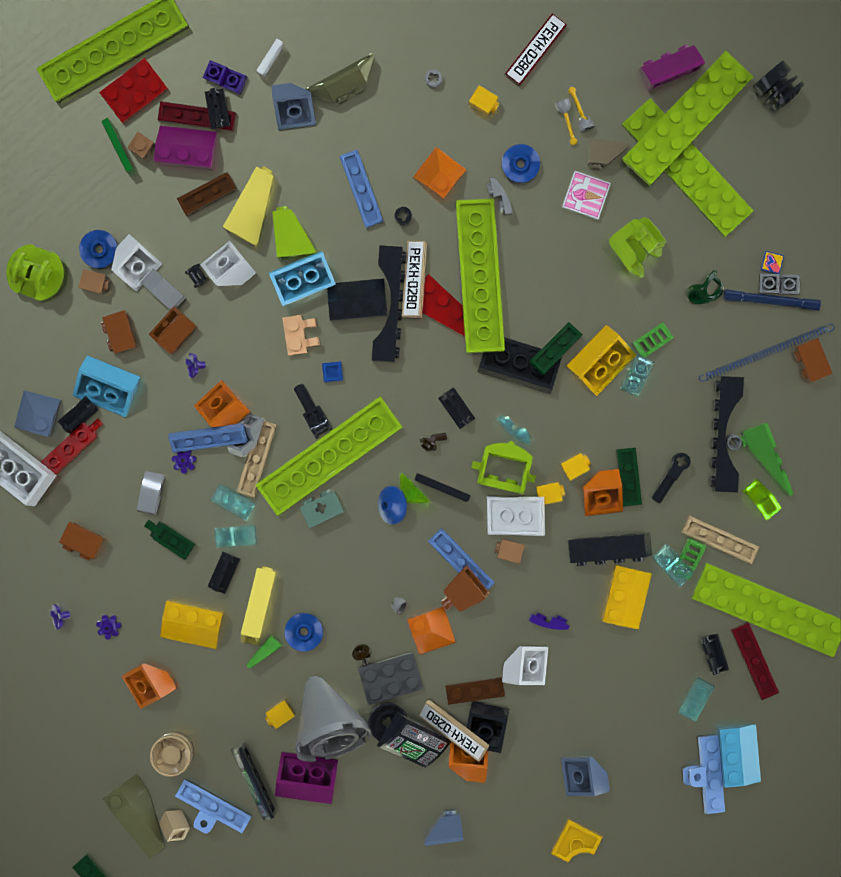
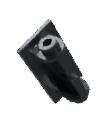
M209 89L210 91L205 92L211 130L230 126L224 89Z
M454 387L438 398L459 429L475 419Z
M85 395L57 422L66 433L71 434L99 409Z
M222 552L207 587L225 594L240 559Z
M718 633L703 636L701 644L703 645L705 655L709 657L707 659L709 671L713 675L728 671L729 667Z

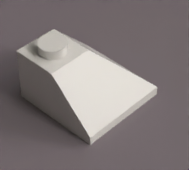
M128 234L116 248L112 271L137 292L143 286L141 281L153 268L157 270L162 263Z
M228 241L200 264L217 286L242 285L256 274L231 241Z
M519 646L504 662L502 682L515 685H545L548 647Z

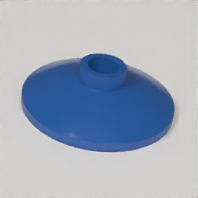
M517 144L510 147L502 159V169L505 175L514 182L523 183L530 181L537 175L540 168L538 153L532 147L525 144ZM523 161L524 167H518L517 162Z
M93 230L82 238L79 245V253L87 265L93 268H104L113 262L117 242L110 233L103 230ZM98 246L103 248L101 253L96 252Z
M396 486L385 487L378 498L380 516L388 524L401 522L407 510L405 495Z
M299 613L289 619L284 633L287 643L293 649L310 651L320 643L323 636V628L315 616L308 613ZM302 628L307 629V635L301 634L300 631Z

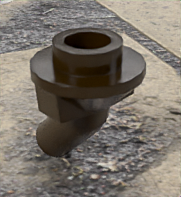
M445 432L422 437L420 439L422 448L429 452L436 451L435 441L447 440V434Z
M365 644L358 645L354 648L352 657L357 661L361 660L362 666L370 664L368 658L371 657L370 648Z

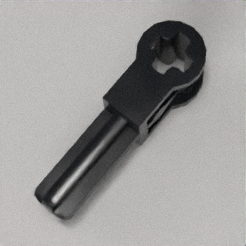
M304 384L295 386L294 391L306 412L302 415L314 437L317 439L318 435L328 430L332 431L333 429L320 405L315 406Z
M677 453L673 456L671 466L651 496L657 503L663 501L682 471L690 466L691 459L687 454ZM684 457L685 465L678 466L677 458Z

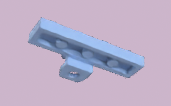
M719 735L698 737L700 765L685 767L682 770L683 782L693 787H702L705 814L725 812Z
M185 779L175 797L200 810L194 821V828L205 834L211 831L217 820L243 833L252 817ZM202 820L207 821L206 827L201 826L200 822Z

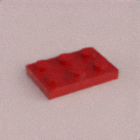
M144 58L99 93L120 121L125 123L166 92L168 88Z

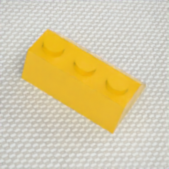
M605 325L570 361L567 367L594 395L598 396L630 363L636 354L619 334Z
M614 564L601 620L610 624L639 629L652 573Z
M168 599L165 603L160 637L217 649L224 611Z

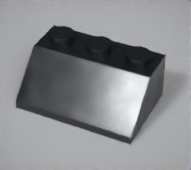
M384 278L338 282L336 285L327 288L330 322L388 317Z

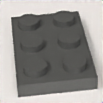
M413 651L358 667L368 705L423 689Z

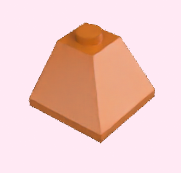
M435 147L413 178L444 200L466 169Z
M222 380L194 405L211 427L237 424L250 412Z
M619 469L599 471L583 487L585 516L623 512L622 483Z
M443 606L407 618L419 655L456 643Z
M145 663L121 676L140 709L177 689L166 671Z
M451 742L449 768L465 781L485 783L488 751H486L482 760L478 762Z

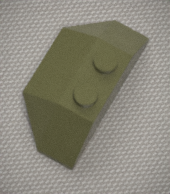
M373 53L305 89L310 91L311 96L331 103L345 101L348 99L347 95L353 92L358 94L365 89L364 86L367 85L374 62Z

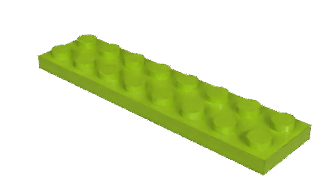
M154 0L36 69L54 101L58 102L187 28L188 24L174 0Z
M725 51L622 158V161L650 186L754 76L732 55Z
M650 98L624 121L622 126L639 142L665 113ZM692 143L664 170L724 237L754 211Z
M494 198L456 200L466 354L505 351Z
M380 396L256 484V487L275 514L279 516L403 427Z
M705 563L691 597L692 599L831 657L835 656L841 641L840 618Z

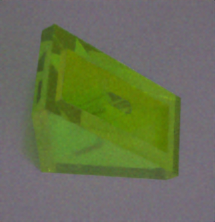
M403 473L400 475V489L404 493L407 503H428L430 501Z
M757 478L742 490L766 520L781 509L773 494Z

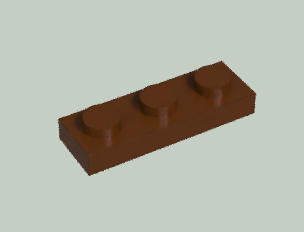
M226 172L180 196L177 200L185 215L188 216L237 190L229 173Z
M502 677L445 685L448 705L505 696Z

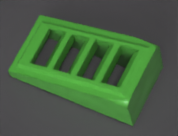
M662 322L631 344L641 359H644L674 337L664 322ZM660 328L666 335V339H663V337L658 332ZM653 333H655L658 339L661 341L659 344L652 336ZM647 337H649L651 342L654 344L653 348H651V346L647 342ZM641 341L647 347V352H645L642 346L640 345Z
M687 538L672 572L690 580L707 546ZM690 545L698 548L699 551L696 552L689 549ZM689 552L695 555V559L686 556V553ZM683 559L692 562V566L683 563ZM682 566L684 568L689 569V572L686 573L680 570L679 567Z
M270 635L246 664L247 667L250 669L281 648L283 644L273 635Z

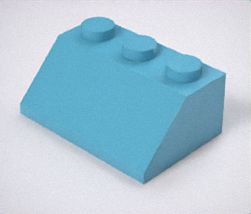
M323 251L269 272L282 306L336 285Z
M86 356L78 370L72 396L82 399L86 395L94 405L126 417L136 394L140 377Z
M756 724L717 727L723 786L737 787L761 782Z

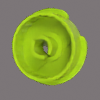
M28 244L20 247L12 254L7 264L6 277L10 288L14 292L42 301L50 298L59 290L63 282L64 268L58 254Z

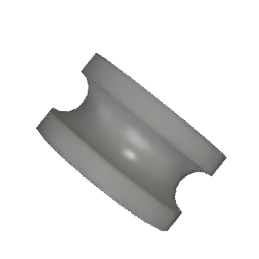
M431 69L425 75V82L429 87L436 88L442 82V75L438 70ZM431 74H433V76H436V75H437V76L439 77V78H437V81H438V82H436V83H434V81H431V82H430V81L428 80V79H430V75H431Z

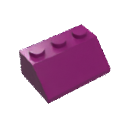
M687 44L679 47L676 53L671 54V52L662 54L660 56L661 59L653 61V59L642 63L643 66L639 71L647 90L650 91L700 70L704 66L705 61L695 45L689 47Z
M160 125L155 143L154 162L163 165L213 170L217 132Z
M281 752L275 796L332 804L338 760H325L323 757H315V762H307L298 759L297 754Z

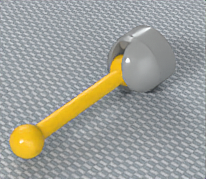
M570 87L568 92L572 94L581 116L578 122L580 132L588 131L594 128L595 125L590 117L584 116L575 94L576 89Z
M570 98L555 102L556 109L565 116L571 137L570 144L576 145L577 139L574 137L568 112L571 109Z

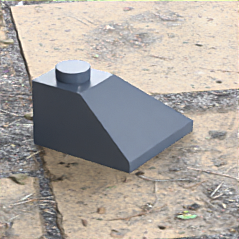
M292 83L272 85V97L278 130L316 125L310 91Z
M24 390L14 427L52 437L61 400Z
M592 757L561 758L566 796H597L610 792L607 772Z
M456 810L444 811V814L438 817L424 836L425 846L463 841L460 812H456Z

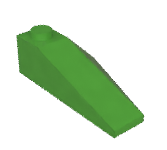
M761 423L742 431L740 438L743 447L747 446L749 452L787 496L793 495L787 474L784 469L781 470L780 468L782 466L781 457L777 452H774L773 448L777 446L768 423Z

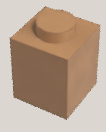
M137 132L127 148L146 161L155 148V143Z
M83 269L78 288L104 294V291L108 290L110 280H107L108 276L105 274Z
M501 539V542H497L494 553H498L497 558L520 564L525 545Z

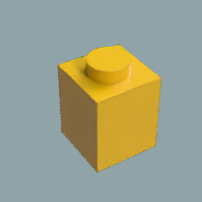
M478 85L469 100V105L487 116L490 112L494 113L500 103L497 102L498 96Z
M579 453L560 463L568 480L571 481L589 471L591 462L586 454L583 456L582 453Z
M559 482L536 486L537 496L544 497V505L563 501L562 497L565 496L563 485H559Z
M286 698L265 713L267 715L265 717L270 727L274 726L275 729L296 716Z

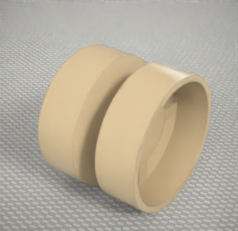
M166 733L151 748V765L163 776H177L190 765L194 755L193 745L181 733Z

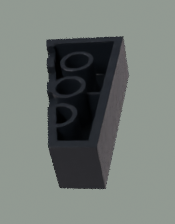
M650 532L638 535L626 534L568 540L570 563H576V566H586L587 562L595 561V565L606 564V560H614V563H625V559L633 558V562L644 561V557L652 555Z

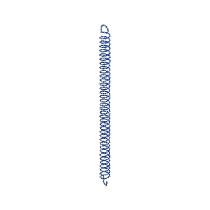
M803 334V335H800V337H799L801 343H802L801 336H802L803 339L805 340L804 334ZM753 353V356H752V358H753V359H754V362H755V358H754V355H755V356H756V355H757V353H756V354H755V353ZM743 357L742 362H743L744 366H745L744 359L746 360L747 357H746V358Z

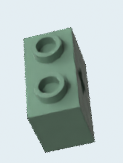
M329 489L320 493L321 498L317 500L310 498L302 502L303 506L300 507V510L309 528L345 512L335 491L331 492ZM318 503L326 504L327 508L324 509V513L321 511L317 512Z

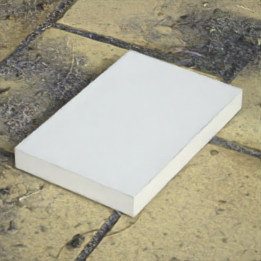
M487 496L488 535L544 536V497Z

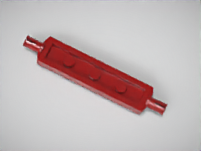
M98 418L90 426L82 423L50 452L41 463L57 475L97 438L95 431L103 423Z

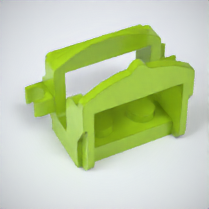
M643 217L640 220L633 219L609 239L610 246L620 257L627 269L640 278L645 276L644 267L641 263L646 259V251L652 256L659 258L662 255V248L667 242L657 226L647 217Z
M513 441L487 445L484 449L481 463L473 461L471 466L472 469L479 470L477 484L524 494L527 481L535 483L536 475L529 474L533 457L526 450L515 445ZM493 455L525 463L520 485H517L518 481L506 479V482L498 481L499 477L488 474L487 478H485L484 473L488 456Z

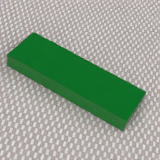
M108 117L103 119L102 124L125 171L128 174L135 172Z

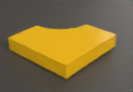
M568 819L551 854L567 863L579 853L594 855L603 837Z

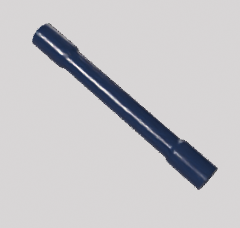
M725 289L724 300L744 301L819 311L821 306V300L784 297Z

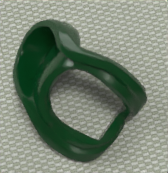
M713 270L703 284H693L687 288V298L691 302L705 304L717 300L722 295L724 286L721 280L716 277L717 270ZM714 280L719 287L714 294L709 295L707 287Z

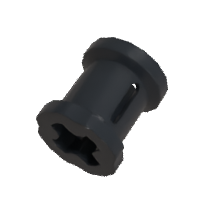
M399 207L395 212L396 222L403 226L408 225L412 220L410 209ZM402 211H404L406 215H409L406 217L405 221H402L401 218H398V216L401 215Z
M199 263L185 271V274L189 275L192 279L195 289L210 280L201 271Z

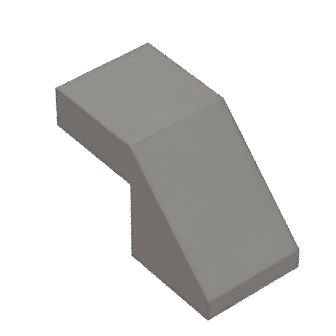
M154 268L141 281L170 310L173 306L177 308L185 299Z
M248 414L237 423L244 424L248 441L247 443L229 445V453L244 457L256 447L264 422L262 417Z

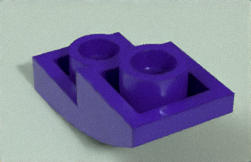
M210 60L202 78L232 92L241 94L248 77Z
M538 612L536 615L531 613L528 618L530 622L549 629L568 630L570 627L566 624L568 620L560 615H557V617L551 616L549 622L546 621V616Z

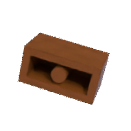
M173 306L149 335L171 354L192 333L196 325Z
M123 310L102 317L104 322H101L103 332L108 334L109 340L107 345L110 352L113 351L117 355L138 348L127 311Z
M819 338L794 347L795 351L793 354L797 363H801L803 368L800 370L802 377L808 383L833 374Z
M70 521L59 543L63 544V549L70 552L75 550L80 553V557L90 561V559L97 558L106 538Z

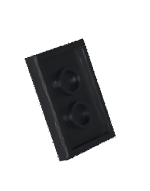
M416 474L415 481L465 502L470 499L471 495L422 474Z

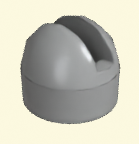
M731 434L726 438V446L729 449L737 450L741 447L742 441L738 435ZM730 439H732L736 443V445L733 446V444L730 442Z
M400 597L394 598L395 602L391 603V608L397 614H402L406 610L408 602Z

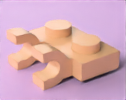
M302 315L282 318L288 356L308 353L307 347L320 345L318 337L305 338L304 328L317 327V320L315 318L303 320Z

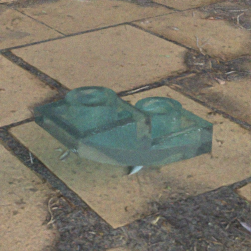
M637 354L621 386V390L638 397L655 362Z
M501 415L496 419L503 429L515 439L525 444L530 443L529 438L531 435L526 428L522 429L519 426L513 430L512 426L514 424L508 416L504 417Z
M221 484L218 485L210 500L243 520H247L255 506V503Z
M256 525L214 528L216 548L257 544Z
M667 544L653 556V559L680 587L694 574V571Z
M697 677L679 713L696 722L715 686Z

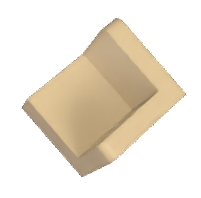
M182 810L165 811L159 823L167 842L184 840L190 829Z

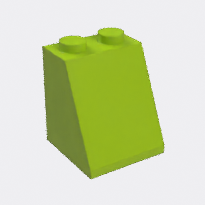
M283 206L277 207L276 211H272L276 253L279 261L306 258L317 253L292 209Z

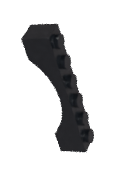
M379 245L378 266L389 284L391 306L384 328L373 341L372 361L395 363V359H399L400 347H396V339L400 340L401 328H397L398 320H402V309H399V301H403L404 291L400 290V282H404L405 271H401L402 263L406 262V252H403V247Z
M719 376V379L715 380V392H718V399L714 400V411H717V418L713 419V430H716V438H712V449H715V457H711V468H714V476H710V487H713L715 492L738 493L739 473L733 466L728 454L726 429L731 412L743 397L744 377Z

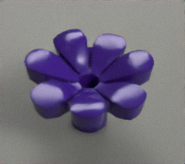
M189 353V359L185 360V364L189 366L187 368L189 378H194L198 374V369H205L206 367L205 361H198L197 355L194 353Z
M191 450L185 451V453L183 451L177 452L178 456H172L171 458L172 462H176L173 466L174 470L181 469L182 474H186L187 469L194 470L195 465L192 462H196L197 457L190 456Z
M52 605L50 616L54 617L52 621L56 630L63 626L64 619L70 618V612H62L59 606Z
M105 614L102 616V621L96 622V626L100 628L97 633L99 635L105 634V639L109 640L111 635L115 637L119 635L117 629L121 628V623L115 622L117 620L115 615H112L109 619L108 615Z

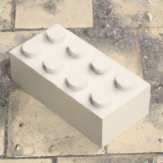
M0 431V485L26 506H36L57 475Z

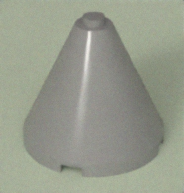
M318 676L309 678L308 682L305 683L295 745L298 759L315 762V757L324 756L325 760L347 754L366 743L364 737L368 735V738L371 737L369 724L323 678Z

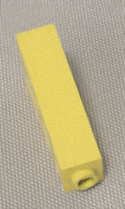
M256 166L223 225L224 229L256 247L260 244L274 183V176L271 175L272 171L264 166L261 169Z
M269 567L257 568L241 630V642L260 646L276 572H273V569Z

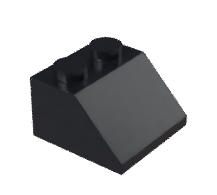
M472 701L467 729L489 745L487 751L501 753L510 709Z

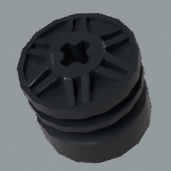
M784 60L752 86L760 96L769 92L770 96L766 100V104L775 99L776 103L771 107L773 112L789 103L804 86L802 81L795 87L792 84L798 78L797 75L788 80L786 76L792 69Z
M391 702L381 703L373 708L369 714L368 724L375 739L380 741L387 730L386 725L383 724L387 717H390L392 721L397 712L407 716L403 708Z

